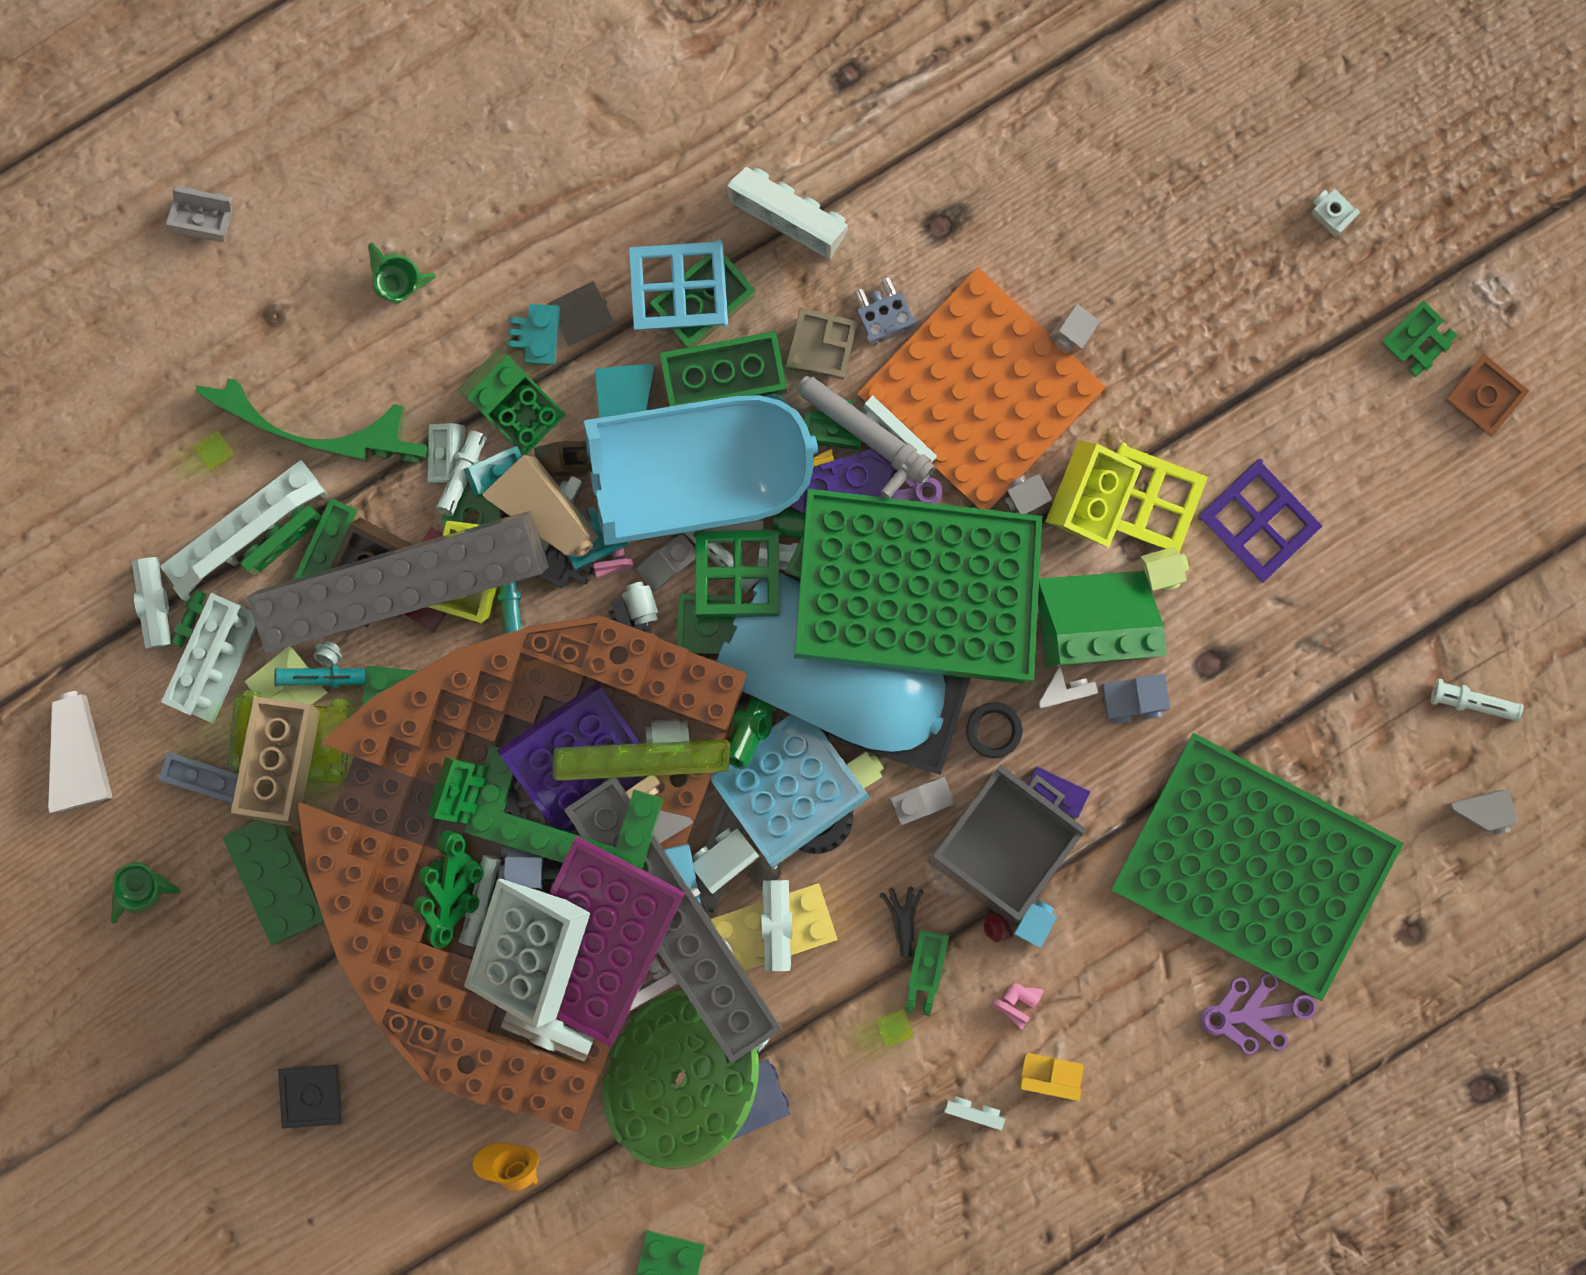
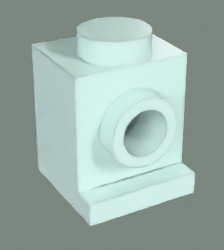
M1336 189L1330 194L1324 190L1313 201L1316 207L1311 212L1335 238L1360 214V211L1357 208L1355 209ZM1335 204L1340 209V212L1337 214L1332 213L1330 205Z

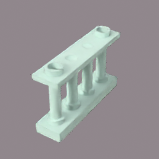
M213 593L210 594L164 694L162 703L186 714H193L214 723L257 629L250 610Z

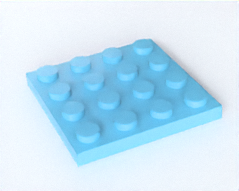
M792 714L771 729L768 738L759 741L747 767L738 769L724 762L713 770L710 778L715 788L772 868L870 798L821 729Z

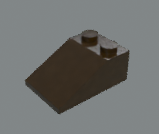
M359 517L350 524L330 569L412 544ZM370 623L362 626L368 628Z

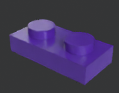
M1036 766L1028 785L1036 775L1040 776L1065 795L1058 808L1064 813L1078 818L1090 791ZM1036 784L1033 788L1053 804L1056 799L1055 796L1039 784Z

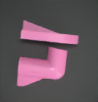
M624 548L612 553L611 561L594 563L596 579L610 573L633 568V560L625 558Z
M1013 983L1003 997L1005 1002L995 999L992 1006L1009 1017L1022 1030L1030 1017L1012 1006L1019 999L1035 1008L1044 991L1037 988H1024L1017 983Z

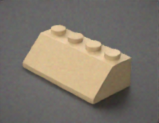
M254 696L231 814L270 824L298 828L300 820L298 803H303L321 711L311 704Z

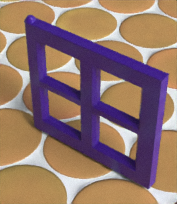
M1257 459L1198 515V520L1204 521L1262 583L1323 527L1263 464L1262 459ZM1257 476L1277 496L1260 513L1240 494ZM1232 499L1253 519L1236 536L1216 517ZM1285 505L1305 525L1288 543L1268 524ZM1261 528L1281 548L1264 566L1243 546Z

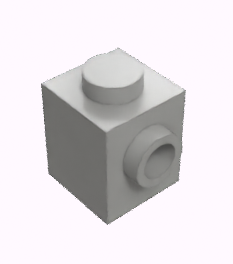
M1076 304L1065 312L1049 338L1055 342V346L1060 351L1073 355L1084 347L1100 321Z
M1037 474L1029 479L1022 476L1009 483L1011 489L1007 490L1006 495L1008 498L1004 501L1010 512L1030 514L1049 504L1053 499L1040 475Z

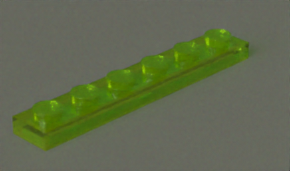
M725 739L554 748L553 778L555 780L728 772L730 742Z

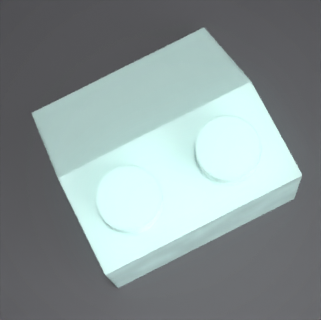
M727 828L715 838L718 842L717 845L710 850L705 846L692 856L695 861L693 863L694 871L712 894L759 857L758 853L738 828L733 832L730 828Z

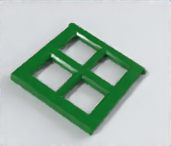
M780 530L696 531L693 533V537L696 538V618L779 616V536L782 535ZM734 542L733 567H708V543ZM741 542H767V566L741 567ZM733 579V604H707V580ZM741 579H767V603L741 604Z

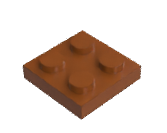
M1483 354L1445 401L1489 437H1492L1529 393V390L1488 356Z

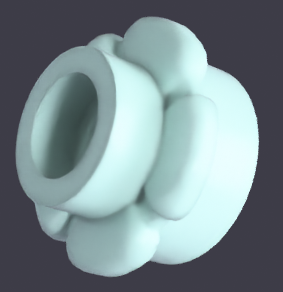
M325 641L323 644L318 643L315 645L317 650L313 656L322 665L331 667V665H335L342 659V655L339 652L340 648L336 644Z

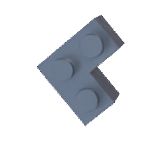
M1165 674L1137 677L1131 680L1103 683L1101 685L1106 720L1113 719L1114 724L1132 722L1131 716L1143 715V720L1161 718L1164 716L1163 712L1170 709Z
M502 844L501 856L502 859H505V865H499V879L544 892L545 857Z

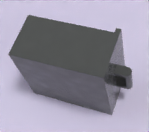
M1000 765L992 772L927 862L991 910L998 913L1011 925H1014L1022 919L1087 829L1058 808L1065 795L1040 776L1036 775L1030 784L1027 785ZM1036 784H1039L1056 797L1053 804L1033 789Z

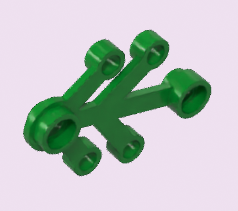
M452 831L443 832L437 843L438 851L445 855L441 886L438 883L439 874L437 870L423 867L418 873L419 883L425 885L438 905L437 916L433 912L435 907L433 900L421 896L414 903L415 913L421 915L427 924L425 938L432 947L437 949L444 948L450 943L453 937L454 926L466 912L474 913L478 909L479 898L473 894L465 893L461 896L459 904L450 913L451 905L470 883H479L484 875L482 867L471 863L465 867L463 874L454 883L457 856L464 852L465 841L460 834Z

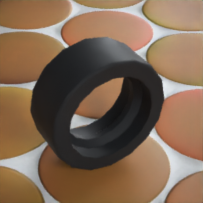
M999 702L985 703L977 708L968 719L966 727L967 740L973 750L981 756L992 759L1004 757L1013 752L1021 742L1023 734L1022 721L1017 712L1007 704ZM989 713L1002 714L1011 724V737L1001 747H988L978 737V723L982 717Z

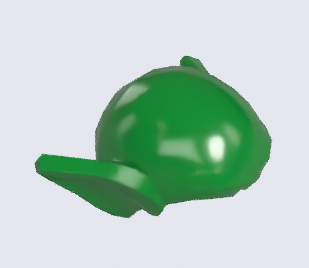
M369 243L370 266L374 274L372 288L374 293L393 304L401 303L412 293L417 292L425 284L435 279V273L419 272L416 263L407 256L395 252L384 255L374 243Z
M132 862L119 868L113 877L111 922L117 923L124 911L134 914L148 911L158 903L161 894H179L180 888L167 881L161 875L152 872L144 863Z

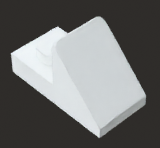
M1058 667L1038 702V708L1042 709L1098 694L1096 683H1088L1087 678L1070 682L1071 688L1066 689L1061 667Z

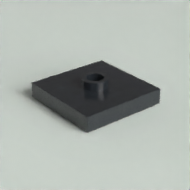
M339 1064L278 1069L282 1129L343 1124Z

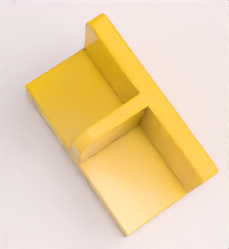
M1026 1053L1019 1088L1080 1101L1082 1090L1080 1085L1084 1065Z

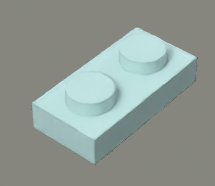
M955 1096L954 1101L947 1099L944 1107L945 1113L1002 1130L1005 1118L999 1116L1001 1110L983 1105L982 1110L971 1107L972 1101Z

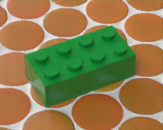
M776 331L660 353L670 406L733 396H767L770 394L780 395L787 393Z
M256 821L222 837L270 945L279 944L324 923L306 866L288 826Z

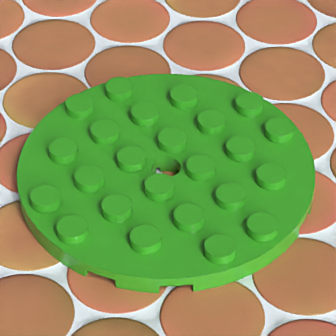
M677 990L649 1001L630 1018L632 1022L623 1034H618L611 1048L609 1056H612L608 1074H604L603 1077L604 1111L611 1132L618 1143H621L630 1152V1155L637 1160L654 1167L671 1170L684 1169L701 1164L718 1154L731 1142L743 1126L750 1112L757 1090L759 1074L757 1047L731 1064L685 992ZM683 1072L686 1076H684L680 1087H677L676 1079L679 1073Z

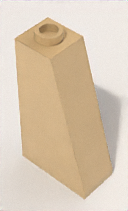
M523 455L482 494L488 501L510 516L531 510L538 535L565 555L577 557L585 555L592 549V543L598 538L595 531L536 457Z

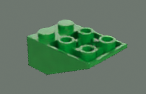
M499 348L457 389L514 446H518L519 451L523 455H527L566 415Z

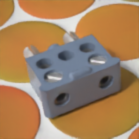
M886 278V281L885 279L881 281L887 297L883 299L880 290L874 291L870 294L874 302L872 304H869L863 289H859L861 297L857 290L854 292L860 306L858 316L867 334V344L869 346L876 345L916 327V318L912 317L902 292L896 293L890 278ZM895 305L901 306V308L898 310L894 309L893 307ZM883 310L888 312L886 315L880 314ZM868 316H873L874 320L868 321L866 320V318Z

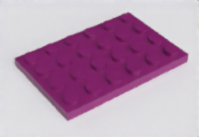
M578 836L574 839L549 893L550 895L565 899L590 913L556 1019L612 1047L686 892Z

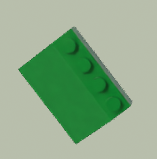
M1144 571L1039 578L1038 608L1045 668L1144 660L1167 656L1164 625Z

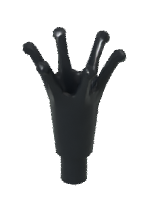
M911 886L908 888L904 906H900L893 888L889 889V893L891 894L890 900L894 907L886 894L880 893V898H883L893 918L896 940L900 944L901 957L912 956L911 942L914 941V916L920 897L924 894V890L920 889L915 897L912 894L914 888Z

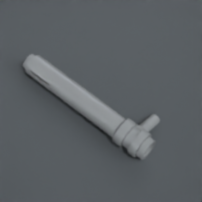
M805 376L799 383L797 390L802 398L892 463L891 466L897 472L880 491L883 497L890 499L907 478L913 483L918 482L923 485L932 475L935 465L931 463V459L925 454H918L917 448L910 443H903L816 378Z

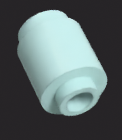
M637 582L626 586L627 592L623 593L622 597L630 621H633L635 626L657 621L656 613H658L650 585L644 586L643 582Z
M680 718L651 720V726L646 727L647 745L653 744L654 750L682 748V744H690L687 720H680Z

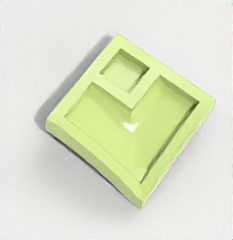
M292 646L286 647L245 681L254 695L262 698L314 705L328 694L324 686L275 687V668H309ZM293 676L292 678H316V676Z

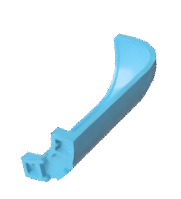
M759 395L733 396L583 420L587 455L590 458L592 473H590L594 496L597 497L598 519L604 545L756 521L778 514L798 501L809 486L814 467L813 454L818 453L816 437L810 436L807 425L797 410L780 400Z
M779 573V616L736 617L733 625L737 629L732 640L729 643L724 642L717 662L747 673V679L743 688L744 692L846 741L869 749L890 752L909 750L925 742L932 733L937 734L943 723V718L940 716L944 706L946 686L943 675L794 658L800 582ZM761 579L753 589L754 597L751 603H767V579Z

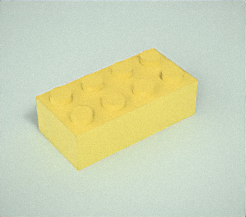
M819 883L789 893V912L792 913L791 955L838 940ZM763 902L710 919L722 938L728 941L733 950L732 953L744 971L765 964L761 912H764Z

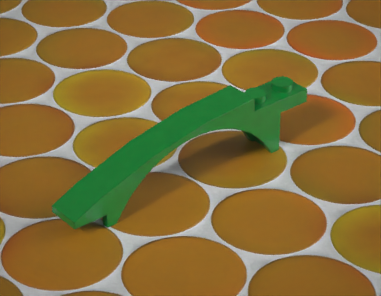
M227 378L226 390L196 385V392L226 412L269 434L315 451L367 462L369 451H373L372 456L390 459V454L402 456V461L419 463V459L427 460L428 447L426 445L400 441L405 408L402 405L393 404L377 421L356 433L333 439H310L284 432L267 422L252 406L241 383H238L236 379Z

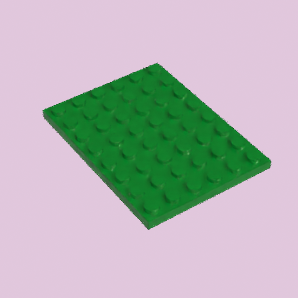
M808 489L806 493L794 658L1032 685L1035 669L1042 516Z
M1192 733L1111 890L1312 997L1323 1001L1404 843L1211 741Z

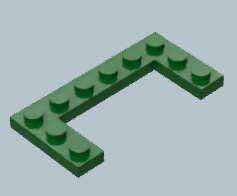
M490 745L485 761L487 767L483 776L486 780L484 786L479 788L475 800L477 807L475 813H471L469 822L465 827V833L564 863L574 839L578 836L643 870L664 798L633 789L617 846L614 847L505 813L504 809L514 775L497 752L500 747Z

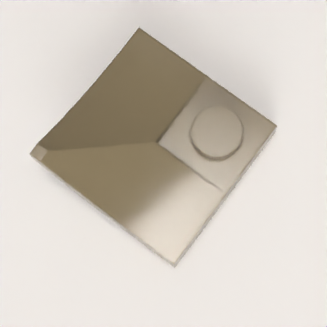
M801 307L785 369L815 373L843 380L846 375L858 321Z

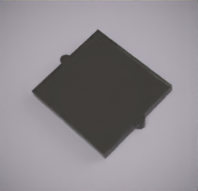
M594 281L548 303V305L560 306L559 328L569 347L615 325L606 307L607 300L602 299Z

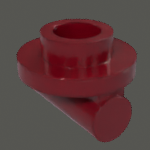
M989 913L985 917L984 932L992 941L1000 942L1014 937L1009 923L998 913Z

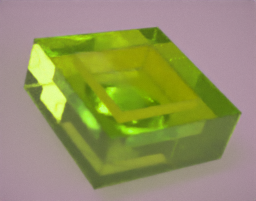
M219 430L193 446L211 472L236 455Z
M904 1009L876 1019L886 1047L914 1037Z

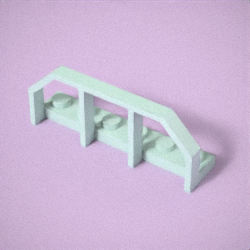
M300 460L160 567L174 584L173 589L184 601L191 600L192 597L189 593L210 572L225 561L236 567L240 562L234 554L267 529L271 530L277 526V522L295 508L319 495L324 499L329 495L306 464Z

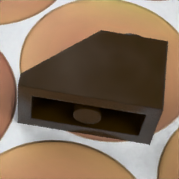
M586 441L554 442L534 448L535 457L551 477L592 472L590 458L587 455Z

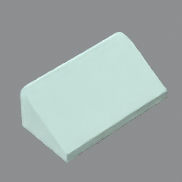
M454 423L429 425L428 483L447 484L456 464V455L461 453L465 445L464 425Z

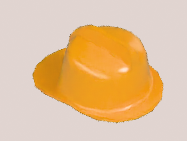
M494 1143L485 1146L474 1156L472 1165L476 1175L484 1180L499 1183L505 1190L518 1192L526 1189L528 1186H536L538 1182L536 1168L539 1162V1155L533 1148L509 1143Z

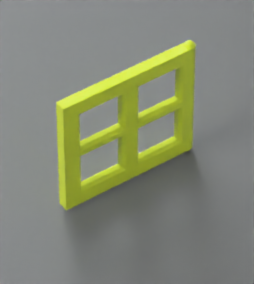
M1121 443L1117 454L1135 463L1154 469L1145 493L1135 489L1131 492V497L1142 500L1134 524L1120 519L1116 531L1163 549L1175 547L1180 552L1208 477L1127 447L1126 443ZM1165 474L1192 484L1184 507L1157 498ZM1153 505L1180 515L1171 539L1145 529Z

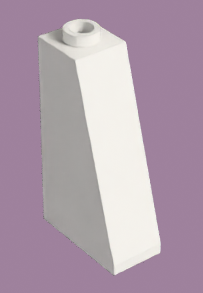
M77 691L59 695L60 700L52 702L48 802L50 813H59L113 798L87 696L78 695Z

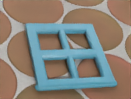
M718 239L716 242L629 247L634 331L713 325L727 326L728 313L724 251L721 239ZM712 254L713 280L684 281L683 256ZM671 257L672 282L643 284L642 259ZM714 288L715 313L686 315L685 290ZM673 290L674 316L646 318L644 292Z

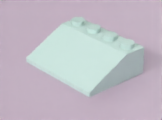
M745 167L730 181L727 186L729 203L831 260L848 231V225L844 223L846 220L844 217L833 211H830L829 214L819 209L820 204L807 196L804 199L793 194L795 190L783 182H779L778 185L768 180L770 176L766 172L756 167L753 170Z
M498 879L464 987L535 1028L556 1020L590 913L565 899L504 879Z

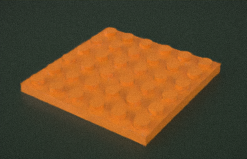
M977 267L857 393V396L864 403L874 396L937 455L932 464L935 465V469L976 508L991 510L1006 494L1007 490L1011 488L1009 483L1022 477L1106 386L1074 356L1060 351L1055 346V342L1049 338L1050 334Z

